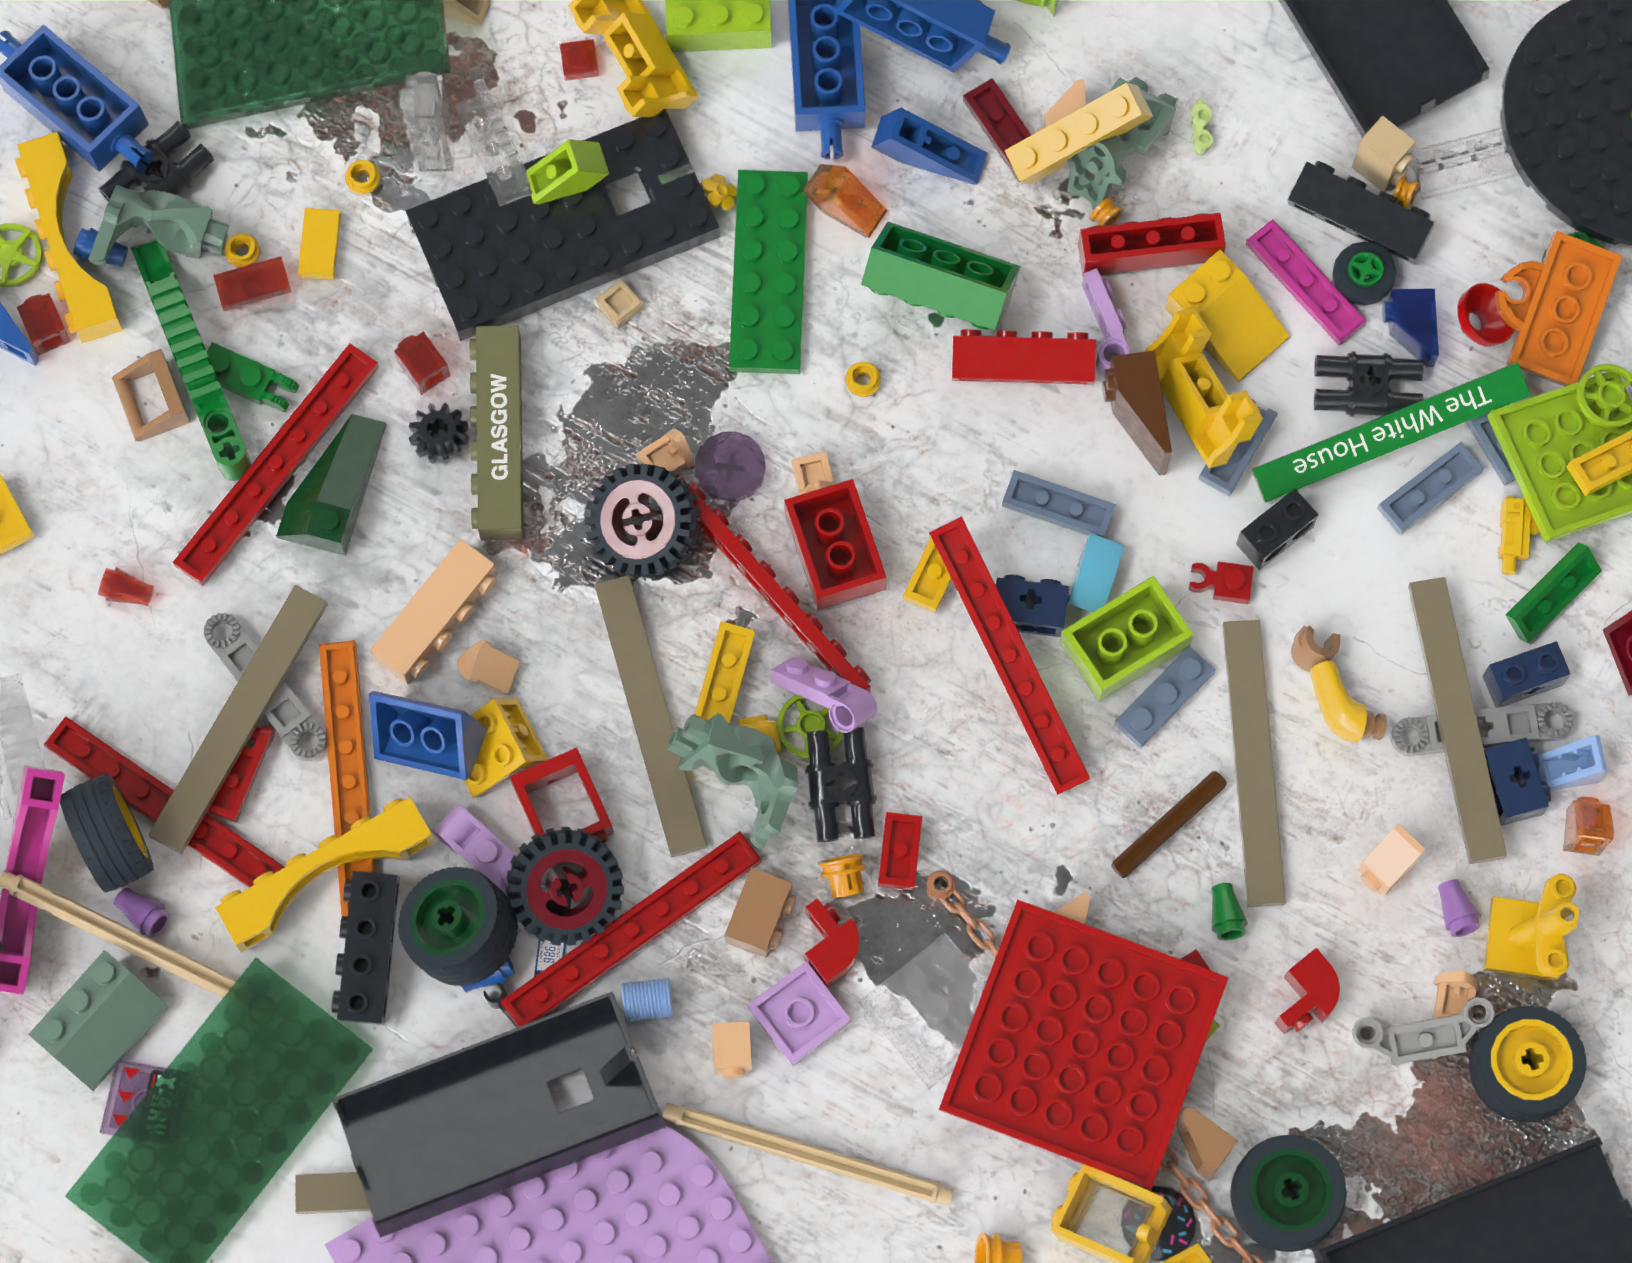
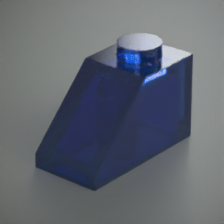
M1435 288L1392 289L1388 301L1383 302L1382 319L1383 323H1389V335L1416 359H1423L1425 367H1434L1439 356Z

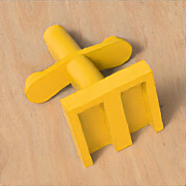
M1556 874L1548 878L1544 884L1540 903L1495 896L1491 898L1483 971L1556 982L1560 979V975L1564 974L1569 968L1564 936L1577 928V920L1579 918V906L1571 903L1577 887L1575 881L1570 876ZM1573 913V920L1565 921L1566 917Z

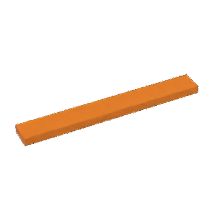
M355 640L319 644L334 832L338 837L351 831V825L359 819L367 816L371 818ZM362 859L338 866L342 916H348L349 902L343 900L345 880H352L353 871L376 873L375 859Z

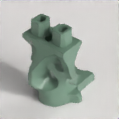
M1137 77L1129 82L1119 78L1110 91L1125 83L1138 85L1153 117L1133 129L1120 134L1119 137L1116 135L1104 139L1067 160L1070 164L1067 192L1074 196L1078 195L1086 198L1091 203L1092 210L1108 198L1112 184L1121 186L1125 182L1126 170L1122 166V161L1125 157L1135 152L1144 155L1160 136H1167L1176 111V98L1167 93L1160 94L1158 97L1148 93L1149 87L1146 82ZM1139 128H1145L1148 131H1140ZM1088 171L1092 174H1096L1095 178H1091L1088 175Z
M116 185L105 208L104 217L90 253L89 261L96 266H105L113 244L133 226L147 228V233L152 234L163 247L186 257L200 258L203 250L221 256L228 238L229 225L212 219L213 210L210 207H200L195 202L181 196L155 190L136 192Z
M716 713L709 720L692 714L687 719L683 729L677 727L672 731L667 750L681 756L678 767L681 771H693L704 766L715 772L723 783L727 785L744 784L752 790L756 803L755 806L758 810L750 841L755 847L763 849L771 835H777L781 831L790 801L800 784L797 782V767L778 756L774 739L753 728L743 725H730L722 714Z

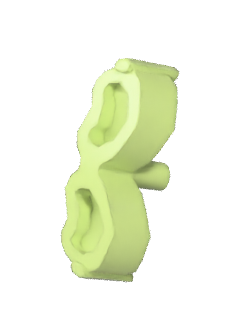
M1199 99L1190 111L1192 117L1191 127L1194 130L1191 139L1193 141L1192 150L1197 152L1198 155H1203L1209 150L1214 140L1211 133L1205 129L1213 114L1209 106L1202 99Z

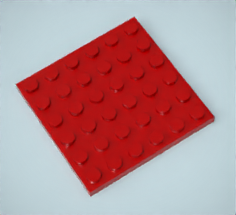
M1017 899L941 1101L939 1111L1152 1190L1229 977Z

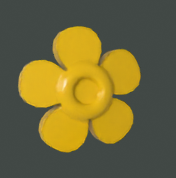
M713 174L710 179H704L700 185L703 192L708 194L706 198L710 207L716 208L720 204L721 208L729 211L735 206L733 198L737 196V190L730 183L725 185L726 180L720 174Z

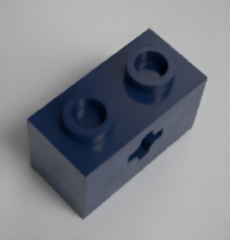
M1010 574L1005 575L1004 578L997 577L996 586L1019 632L1061 637L1065 624L1069 586H1063L1060 581L1053 579H1042L1039 583L1025 581L1026 579L1019 575ZM1027 599L1034 600L1033 609L1026 608Z
M1555 641L1489 664L1482 677L1495 708L1561 687L1571 673L1558 642Z
M1527 738L1485 748L1484 754L1500 825L1504 826L1543 815L1549 807L1548 803L1551 802V794L1547 783L1540 780L1537 768L1540 767L1539 757L1536 749L1529 747ZM1513 775H1515L1517 780L1523 779L1524 783L1521 787L1518 782L1510 781Z

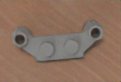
M1473 997L1465 1003L1463 1009L1458 1014L1383 1027L1375 1019L1364 1017L1357 1020L1353 1025L1352 1036L1359 1046L1374 1048L1390 1057L1392 1065L1467 1052L1465 1044L1478 1028L1486 1027L1492 1022L1494 1008L1487 999ZM1475 1005L1483 1006V1013L1479 1017L1471 1015V1010ZM1365 1025L1373 1027V1033L1369 1037H1362L1360 1035V1030Z

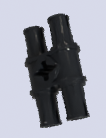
M176 121L156 140L150 139L145 141L146 145L144 147L153 153V157L149 164L141 159V162L146 166L144 169L138 170L131 162L123 160L120 165L121 170L98 189L108 202L116 185L127 189H132L136 185L137 187L141 186L143 191L155 190L178 195L185 188L189 189L192 187V179L212 163L214 157L205 146L199 144L179 163L172 162L169 156L192 138L183 124ZM149 170H152L153 172H156L159 175L162 174L164 179H162L160 176L157 177L155 174H150Z
M1356 351L1348 353L1347 356L1316 355L1314 376L1344 377L1346 381H1349V387H1347V390L1315 389L1314 410L1345 411L1349 417H1354V414L1384 416L1423 400V393L1391 392L1388 384L1390 380L1422 381L1424 372L1423 359L1392 358L1388 353H1383V355L1356 354ZM1367 375L1371 386L1374 387L1370 395L1367 385L1363 383Z
M857 727L848 733H843L846 762H843V765L831 763L827 730L807 732L809 765L806 766L805 774H808L810 793L808 806L810 810H814L817 842L819 843L839 840L836 808L842 804H846L847 807L851 808L854 839L875 837L872 805L876 804L877 796L874 795L871 770L874 767V763L867 757L864 727ZM837 776H843L844 782L852 784V786L846 787L844 794H839L838 788L829 786L836 782Z

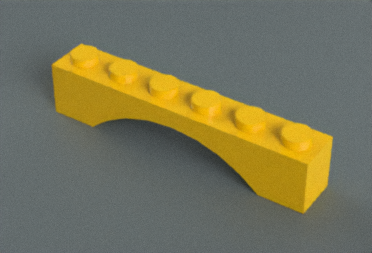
M58 132L17 144L21 157L15 158V162L21 178L27 177L30 188L24 189L31 210L37 208L40 219L34 220L40 239H47L50 250L44 251L50 271L57 270L60 281L54 282V286L60 302L67 301L70 312L65 313L64 317L70 334L77 332L83 344L123 331L113 298L107 286L86 273L76 263L66 247L62 228L63 206L73 173Z
M411 797L404 801L402 798L391 801L384 806V812L372 819L369 816L359 819L351 825V831L340 837L332 835L318 844L319 849L308 855L305 853L298 854L286 862L287 867L275 874L270 871L257 877L253 881L254 885L245 891L235 890L225 895L220 900L222 904L216 906L215 909L240 952L273 935L281 916L291 901L307 884L324 872L342 864L362 859L388 858L403 861L435 843L432 833Z

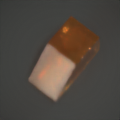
M820 164L802 190L822 213L866 238H870L887 212V209L845 166Z
M1579 797L1578 801L1573 800L1566 809L1563 851L1600 856L1614 839L1610 805L1600 804V800L1597 798Z

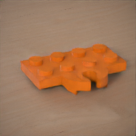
M1556 231L1552 235L1543 263L1537 261L1523 262L1506 272L1500 280L1505 284L1516 282L1523 290V296L1518 301L1511 299L1505 291L1498 290L1495 292V302L1499 315L1507 325L1518 331L1506 364L1510 365L1518 362L1521 370L1562 386L1577 383L1622 255Z

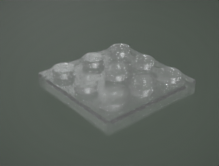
M944 933L859 1001V1005L926 1087L931 1089L953 1071L986 981L949 936Z

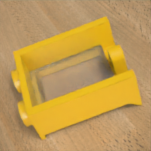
M1082 1165L1080 1171L1075 1172L1069 1181L1067 1188L1069 1194L1063 1206L1060 1205L1053 1214L1051 1232L1059 1241L1068 1243L1111 1263H1147L1172 1211L1171 1206L1160 1195L1103 1171Z

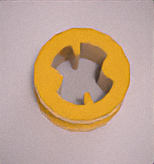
M1401 177L1393 193V196L1399 199L1397 204L1410 210L1416 198L1420 182L1414 181L1409 183L1407 177Z
M1108 197L1092 211L1089 219L1092 222L1097 221L1099 223L1098 226H1110L1120 218L1124 209L1121 206L1116 207L1114 205L1115 200L1112 197Z

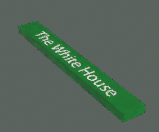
M1515 362L1254 467L1251 470L1263 501L1268 502L1291 492L1294 488L1296 490L1477 418L1492 410L1529 397L1531 394L1519 363Z

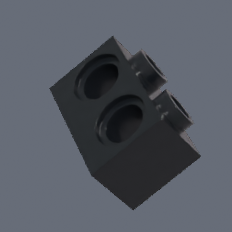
M1294 488L1241 530L1236 545L1260 571L1313 529L1319 514Z

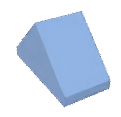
M1594 735L1538 755L1541 782L1545 781L1550 791L1596 784L1607 772L1600 735Z

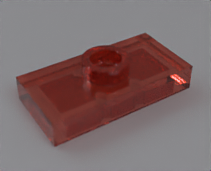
M281 256L213 275L223 311L292 292Z

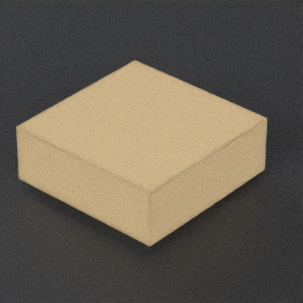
M622 278L594 299L597 307L617 329L645 308L644 302Z

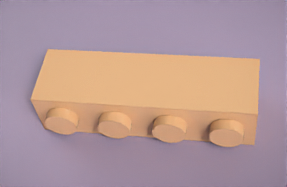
M460 539L370 649L373 659L407 685L413 678H420L430 664L428 659L436 649L438 651L443 650L452 637L450 632L457 623H464L471 616L475 608L473 604L481 594L486 596L497 582L495 564Z

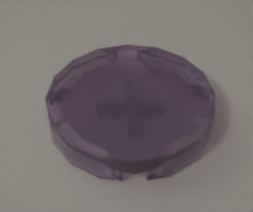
M737 431L721 432L709 437L700 446L695 458V475L701 489L711 498L739 502L751 497L761 487L765 475V456L760 445L750 436Z

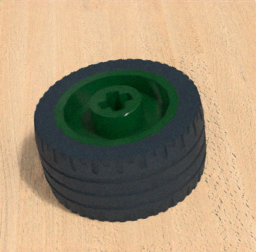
M447 867V869H440V871H435L426 878L424 877L409 892L400 911L398 933L401 944L410 959L430 977L448 985L469 986L489 978L508 960L517 940L518 920L508 897L489 878L473 869Z
M1298 1135L1275 1136L1255 1145L1237 1166L1230 1189L1232 1209L1242 1230L1258 1244L1282 1252L1305 1250L1325 1239L1336 1227L1343 1215L1347 1194L1344 1174L1334 1156L1324 1146L1318 1144V1142ZM1283 1189H1289L1293 1192V1200L1290 1196L1284 1198L1281 1194Z

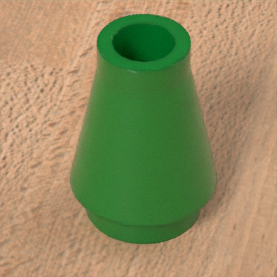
M1231 883L1214 885L1211 887L1212 931L1216 933L1217 939L1225 941L1244 936L1246 934L1245 927L1248 925V922L1234 893L1233 885Z

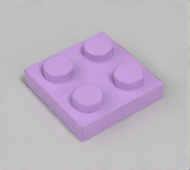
M807 961L747 1005L748 1010L791 1066L851 1023L850 1017Z

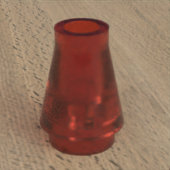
M118 567L115 570L106 568L98 595L106 597L108 602L140 604L148 607L155 586L139 580Z

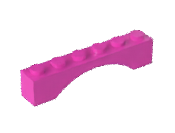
M24 765L5 870L16 876L21 874L42 885L65 774L58 770ZM1 888L0 942L5 947L0 951V991L24 995L38 907L10 895V891Z

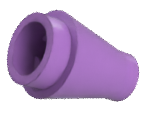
M1452 879L1440 884L1438 890L1441 897L1446 930H1450L1453 937H1461L1479 929L1480 923L1478 920L1481 916L1461 888L1459 881Z
M129 888L122 889L114 900V905L122 911L141 935L155 937L164 930L169 922L170 914L165 911V905L135 893Z

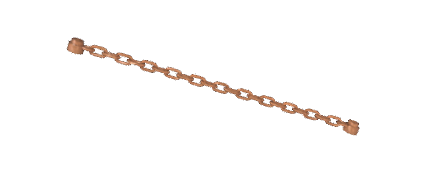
M943 870L933 872L926 882L928 896L936 902H942L950 912L959 913L967 923V933L981 949H989L996 958L999 949L995 945L996 937L982 920L973 919L965 909L966 901L956 889L953 876ZM938 879H943L947 882L948 887L944 890H938L935 888L934 882ZM953 894L960 901V903L955 902L954 907L948 902ZM978 925L990 937V939H984L985 944L972 931V929L977 930ZM1168 1146L1166 1152L1173 1161L1168 1160L1167 1166L1162 1162L1160 1168L1163 1171L1172 1172L1179 1180L1180 1192L1189 1204L1195 1209H1202L1211 1219L1210 1226L1213 1233L1223 1245L1235 1248L1243 1258L1242 1263H1254V1260L1257 1263H1264L1257 1254L1248 1253L1240 1243V1233L1226 1216L1217 1215L1209 1205V1195L1199 1182L1191 1177L1186 1178L1178 1168L1179 1162L1176 1154ZM1191 1183L1203 1196V1198H1198V1204L1185 1190V1188H1191ZM1222 1221L1235 1235V1237L1229 1236V1241L1225 1239L1216 1227H1221Z

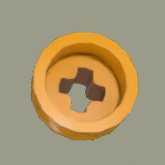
M864 853L848 854L818 862V865L823 869L820 877L828 878L832 898L846 897L864 892L860 872L867 869V866L862 864V859L865 856Z
M981 1232L976 1241L974 1263H1022L1020 1242L1001 1241L998 1233H993L989 1237L986 1233Z

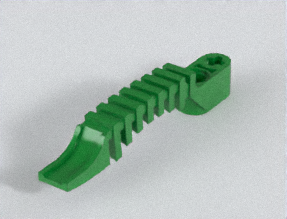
M157 240L137 248L136 246L131 247L147 292L220 472L226 479L238 481L250 467L251 459L166 249ZM221 426H228L222 432H214L217 428Z

